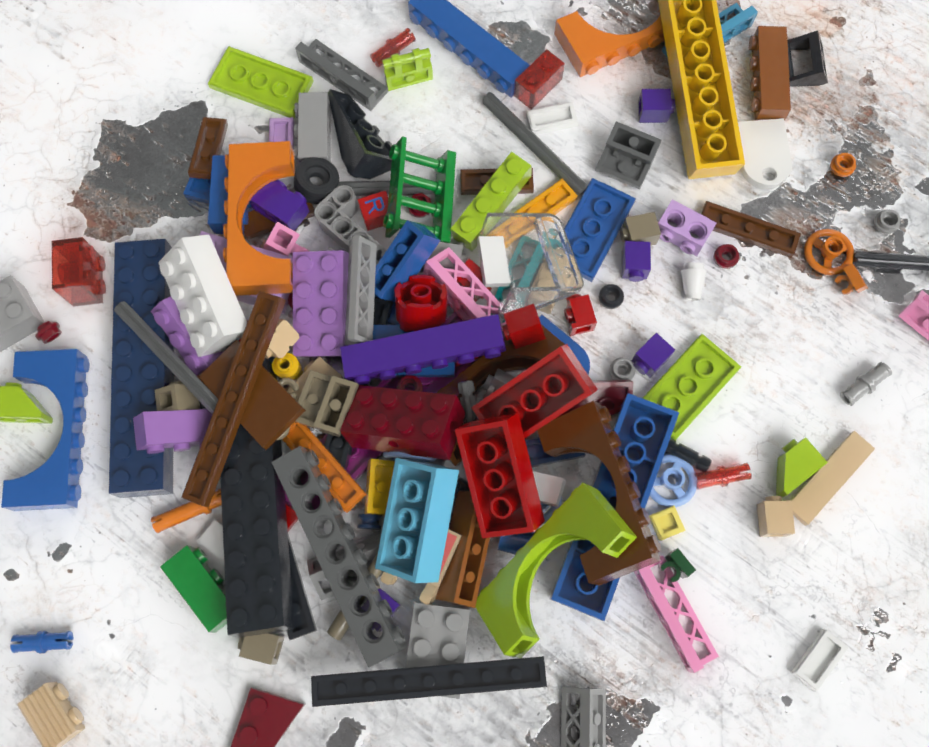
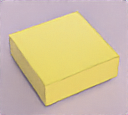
M675 506L649 515L659 541L686 531Z

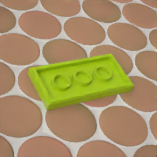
M228 46L208 85L210 89L294 119L295 103L299 101V93H308L314 80L310 75Z
M701 334L645 394L643 399L679 412L670 437L676 440L742 366L705 335Z

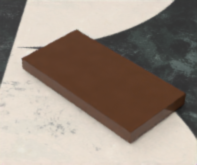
M237 339L198 377L218 399L240 343ZM262 365L240 424L262 448L267 450L306 410Z

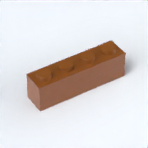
M758 26L755 34L751 35L749 39V50H752L749 69L753 71L750 91L754 92L751 112H754L755 120L784 118L785 121L791 111L787 27Z
M459 491L450 530L462 535L442 579L435 600L475 608L490 538L482 539L470 491Z

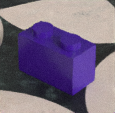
M275 180L262 187L249 201L255 211L275 224L279 222L293 231L296 230L309 213L306 198L297 191L294 193L289 191L280 180Z

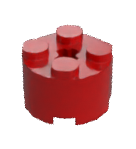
M412 275L409 277V281L403 284L399 282L395 288V312L400 329L404 332H411L441 326L447 317L446 285L435 282V277L428 275Z

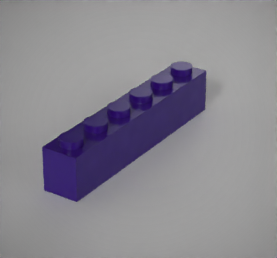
M495 314L340 347L345 379L358 385L370 383V379L380 377V380L393 379L398 373L417 374L422 372V368L442 369L447 367L448 363L456 361L459 364L470 363L474 361L475 357L495 358L500 356L501 352L506 351L499 315Z

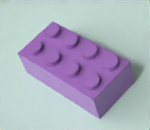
M346 251L293 252V328L300 337L293 345V355L295 357H342L340 347L345 346L349 253Z

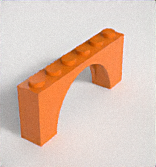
M575 11L557 19L554 32L579 77L587 74L592 75L605 66L615 65L621 59L628 56L633 57L640 51L649 47L654 48L665 41L661 15L652 25L642 31L618 35L596 29Z
M290 141L229 144V154L225 155L228 177H225L224 180L225 190L228 192V200L224 201V211L228 218L227 224H224L223 227L224 237L227 239V247L223 248L224 262L227 263L226 275L236 296L258 295L259 291L268 294L293 293V264L291 260L267 256L257 251L246 242L242 230L244 211L251 198L268 183L280 178L295 176V154Z

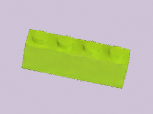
M511 151L451 227L453 239L464 243V247L473 252L477 246L478 237L485 236V233L491 229L531 178L532 165Z

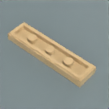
M856 431L851 432L826 460L828 463L814 473L790 500L792 501L793 515L805 526L809 525L875 448Z

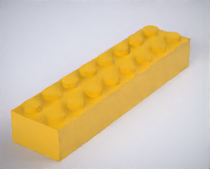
M658 0L688 180L735 175L745 165L717 1Z

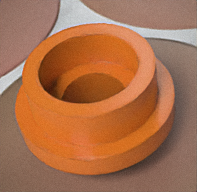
M841 153L831 160L830 167L835 175L848 177L856 169V160L849 153Z

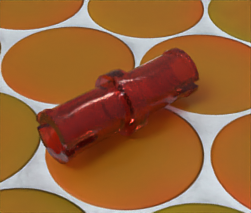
M406 28L395 38L386 40L385 45L371 53L370 57L373 63L376 62L375 65L379 68L383 64L382 60L391 58L393 54L398 53L400 55V51L415 42L414 34H409L411 30Z
M748 463L730 467L721 465L717 466L715 470L696 472L694 475L697 480L706 479L697 482V489L700 490L717 485L726 487L732 482L751 480V473H740L751 470Z

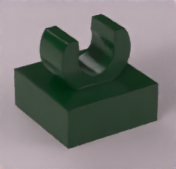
M678 548L665 556L667 562L659 567L660 571L665 570L667 567H671L674 570L673 577L668 580L670 583L678 581L680 577L682 579L687 578L696 571Z

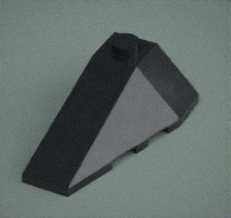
M330 89L328 96L341 159L347 168V172L352 177L370 180L391 171L392 159L389 158V152L392 144L390 141L384 142L378 135L380 130L376 125L372 126L364 119L366 116L365 112L350 95Z

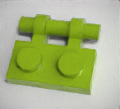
M419 48L412 49L410 53L398 55L397 53L391 55V58L382 60L388 91L433 80L429 48L422 50Z

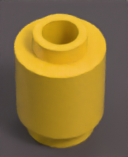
M286 353L283 358L275 357L272 363L273 371L280 380L282 378L298 380L303 374L302 365L291 353Z

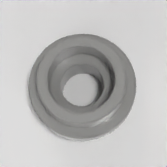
M890 209L883 210L875 216L874 225L879 232L892 234L900 227L901 219L896 211Z
M627 358L615 359L609 368V373L613 380H632L636 371L633 362ZM620 367L624 368L626 374H619L617 369Z

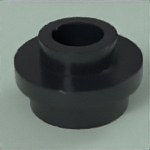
M605 285L599 292V302L607 309H616L623 303L624 293L617 285ZM607 295H613L615 300H608Z

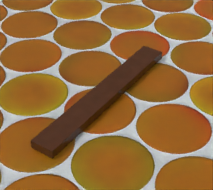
M261 291L258 293L181 497L204 507H209L284 308L286 300L282 297Z

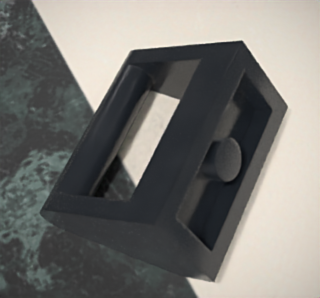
M819 31L788 39L790 87L827 84L828 78L823 42ZM791 50H811L813 71L794 76Z

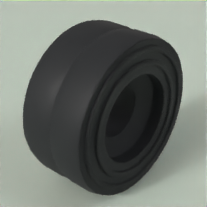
M310 157L304 159L296 168L293 181L294 189L306 198V202L319 204L338 187V170L331 162L323 158ZM319 177L323 183L315 185L310 181V178Z

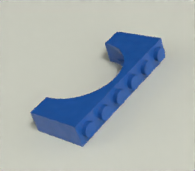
M78 349L15 352L13 377L24 384H37L51 390L62 409L63 430L58 446L43 465L25 476L3 481L1 508L12 511L78 507V501L81 498L79 477L83 471L81 448L85 444V437L82 433L83 423L86 421L84 400L88 395L86 372L90 368L89 359Z

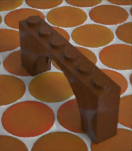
M543 325L542 328L546 339L515 349L512 339L507 341L505 337L506 351L501 352L500 356L495 358L480 356L476 362L465 371L460 372L455 379L439 389L437 393L456 395L460 401L462 393L459 394V382L473 381L475 391L472 393L474 395L485 383L488 375L494 376L498 368L504 372L527 370L565 344ZM457 440L449 460L454 466L462 461Z
M593 400L552 420L538 429L537 432L544 452L555 458L568 453H586L596 456L605 464L611 473L616 488L617 502L615 511L637 536L618 558L601 552L597 546L579 555L588 583L600 586L661 561L658 553L661 551V547L656 536L651 535L648 527L651 521L647 511L640 506L638 500L641 497L640 491L634 481L631 482L628 474L631 471L630 465L626 457L621 455L619 450L621 441L617 433L612 431L609 423L612 421L611 415L605 406L602 407Z

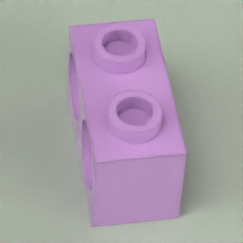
M672 199L658 222L661 232L660 239L680 247L686 254L698 256L714 229L716 222ZM668 222H674L677 227L669 225ZM690 233L698 235L699 239L693 238Z

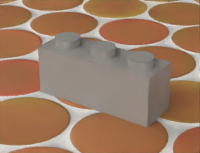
M328 92L299 93V101L295 103V116L298 118V124L294 125L295 138L298 139V145L294 146L295 160L301 162L310 157H317L331 162V106Z

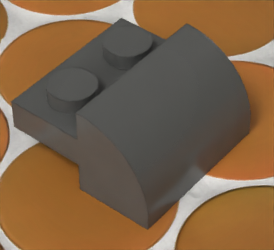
M616 121L595 171L640 190L662 140Z

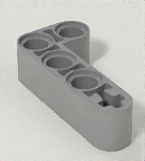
M347 185L335 188L314 210L321 229L348 253L349 245L352 244V236L360 235L377 244V265L385 254L386 249L351 219L359 209L353 189Z

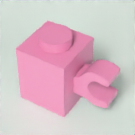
M279 222L275 224L262 248L286 256L290 254L292 257L293 252L309 251L296 244L300 234Z

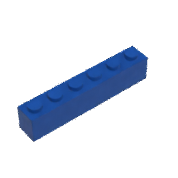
M448 0L408 1L411 21L416 25L422 26L432 38H437L442 42L448 51H453L457 54L464 64L470 65L477 70L483 79H488L492 82L499 92L506 93L512 98L530 80L531 66Z

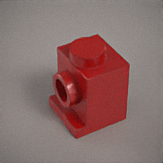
M574 294L567 297V307L564 309L566 322L568 324L571 323L569 336L594 331L597 320L589 294L583 296L581 294Z

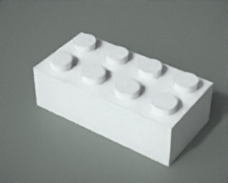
M210 235L181 238L158 262L161 274L166 279L170 295L175 300L180 312L181 321L186 326L191 344L195 348L198 357L223 352L236 339L242 338L247 325L246 318Z

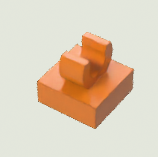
M854 264L843 268L847 275H840L835 279L837 284L842 281H848V287L841 291L843 295L850 294L854 288L858 293L868 289Z

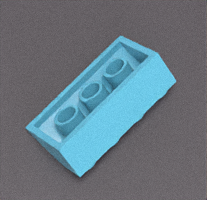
M395 459L375 569L413 583L439 582L459 470L409 459Z

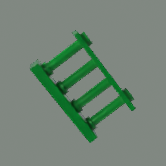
M402 136L396 144L391 146L389 158L392 159L388 208L383 220V227L386 228L385 237L391 238L407 221L400 218L401 206L431 213L433 225H420L425 226L441 240L440 242L450 243L456 152L447 150L437 159L406 150L407 138ZM405 161L433 168L436 172V181L404 173ZM403 183L433 191V194H435L434 203L403 196Z

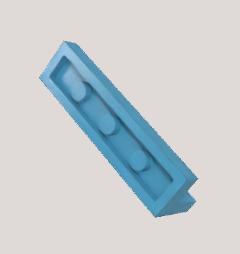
M735 3L719 13L724 43L753 25L758 13L753 5L743 11ZM733 12L736 14V16L727 20L728 15L732 14ZM664 46L662 52L667 57L666 46Z

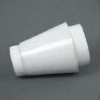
M685 263L683 270H681L685 300H701L706 276L704 264Z

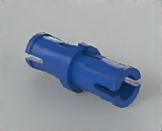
M38 631L37 634H17L12 636L11 642L22 644H10V649L12 653L36 651L39 654L46 653L48 650H70L73 642L68 643V641L63 640H73L74 637L71 631L60 633Z

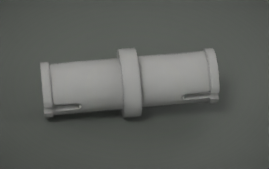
M879 362L868 373L858 376L854 384L845 391H842L840 393L841 399L847 405L853 406L865 394L874 392L879 383L892 375V370L884 362Z

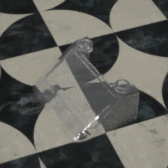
M487 213L479 236H503L511 282L508 296L501 301L498 308L501 319H505L504 313L533 303L536 310L575 295L582 290L584 286L582 275L563 224L557 216L549 213Z

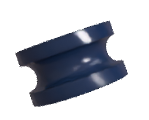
M358 514V518L361 520L360 524L357 525L358 529L381 530L382 526L379 525V521L382 519V515Z

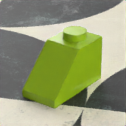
M7 382L5 386H0V422L52 424L53 418L31 392L22 388L21 384Z
M806 437L799 442L793 439L781 448L784 453L777 458L776 496H787L828 463Z

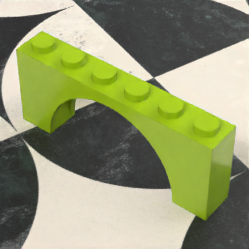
M583 482L579 487L575 488L570 497L552 513L547 522L535 531L533 537L524 547L516 552L512 560L499 570L497 576L489 585L480 591L475 608L504 655L522 658L540 639L531 619L530 591L540 564L550 552L569 541L589 540L601 552L618 558L637 538L598 489Z

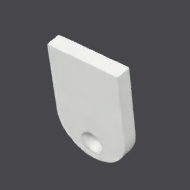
M784 118L739 121L738 126L745 165L741 168L744 178L752 186L759 189L767 190L779 187L786 181L792 170V160ZM762 173H771L774 180H766Z

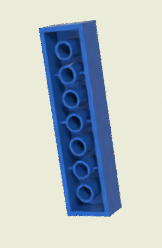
M627 393L612 431H615L621 441V446H619L620 453L626 457L630 465L631 471L628 474L631 482L634 481L640 491L641 497L638 500L641 508L645 509L679 412ZM600 461L592 487L598 489L614 510H616L617 497L614 480L608 468ZM589 540L571 541L549 599L598 620L605 621L620 578L600 586L588 583L579 555L587 552L595 545Z

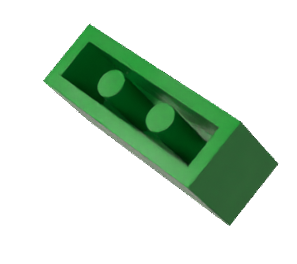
M186 545L161 565L160 568L209 633H216L227 624L225 587L222 584L225 580L217 569L211 570L206 563L208 557L201 548L197 547L195 549Z

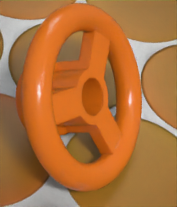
M821 229L811 234L806 240L804 255L808 264L815 271L824 275H838L845 272L843 268L853 263L854 247L843 233L833 229ZM830 236L825 242L819 239L820 237ZM813 245L821 251V255L824 257L823 266L813 257ZM846 252V259L843 264L832 268V260Z

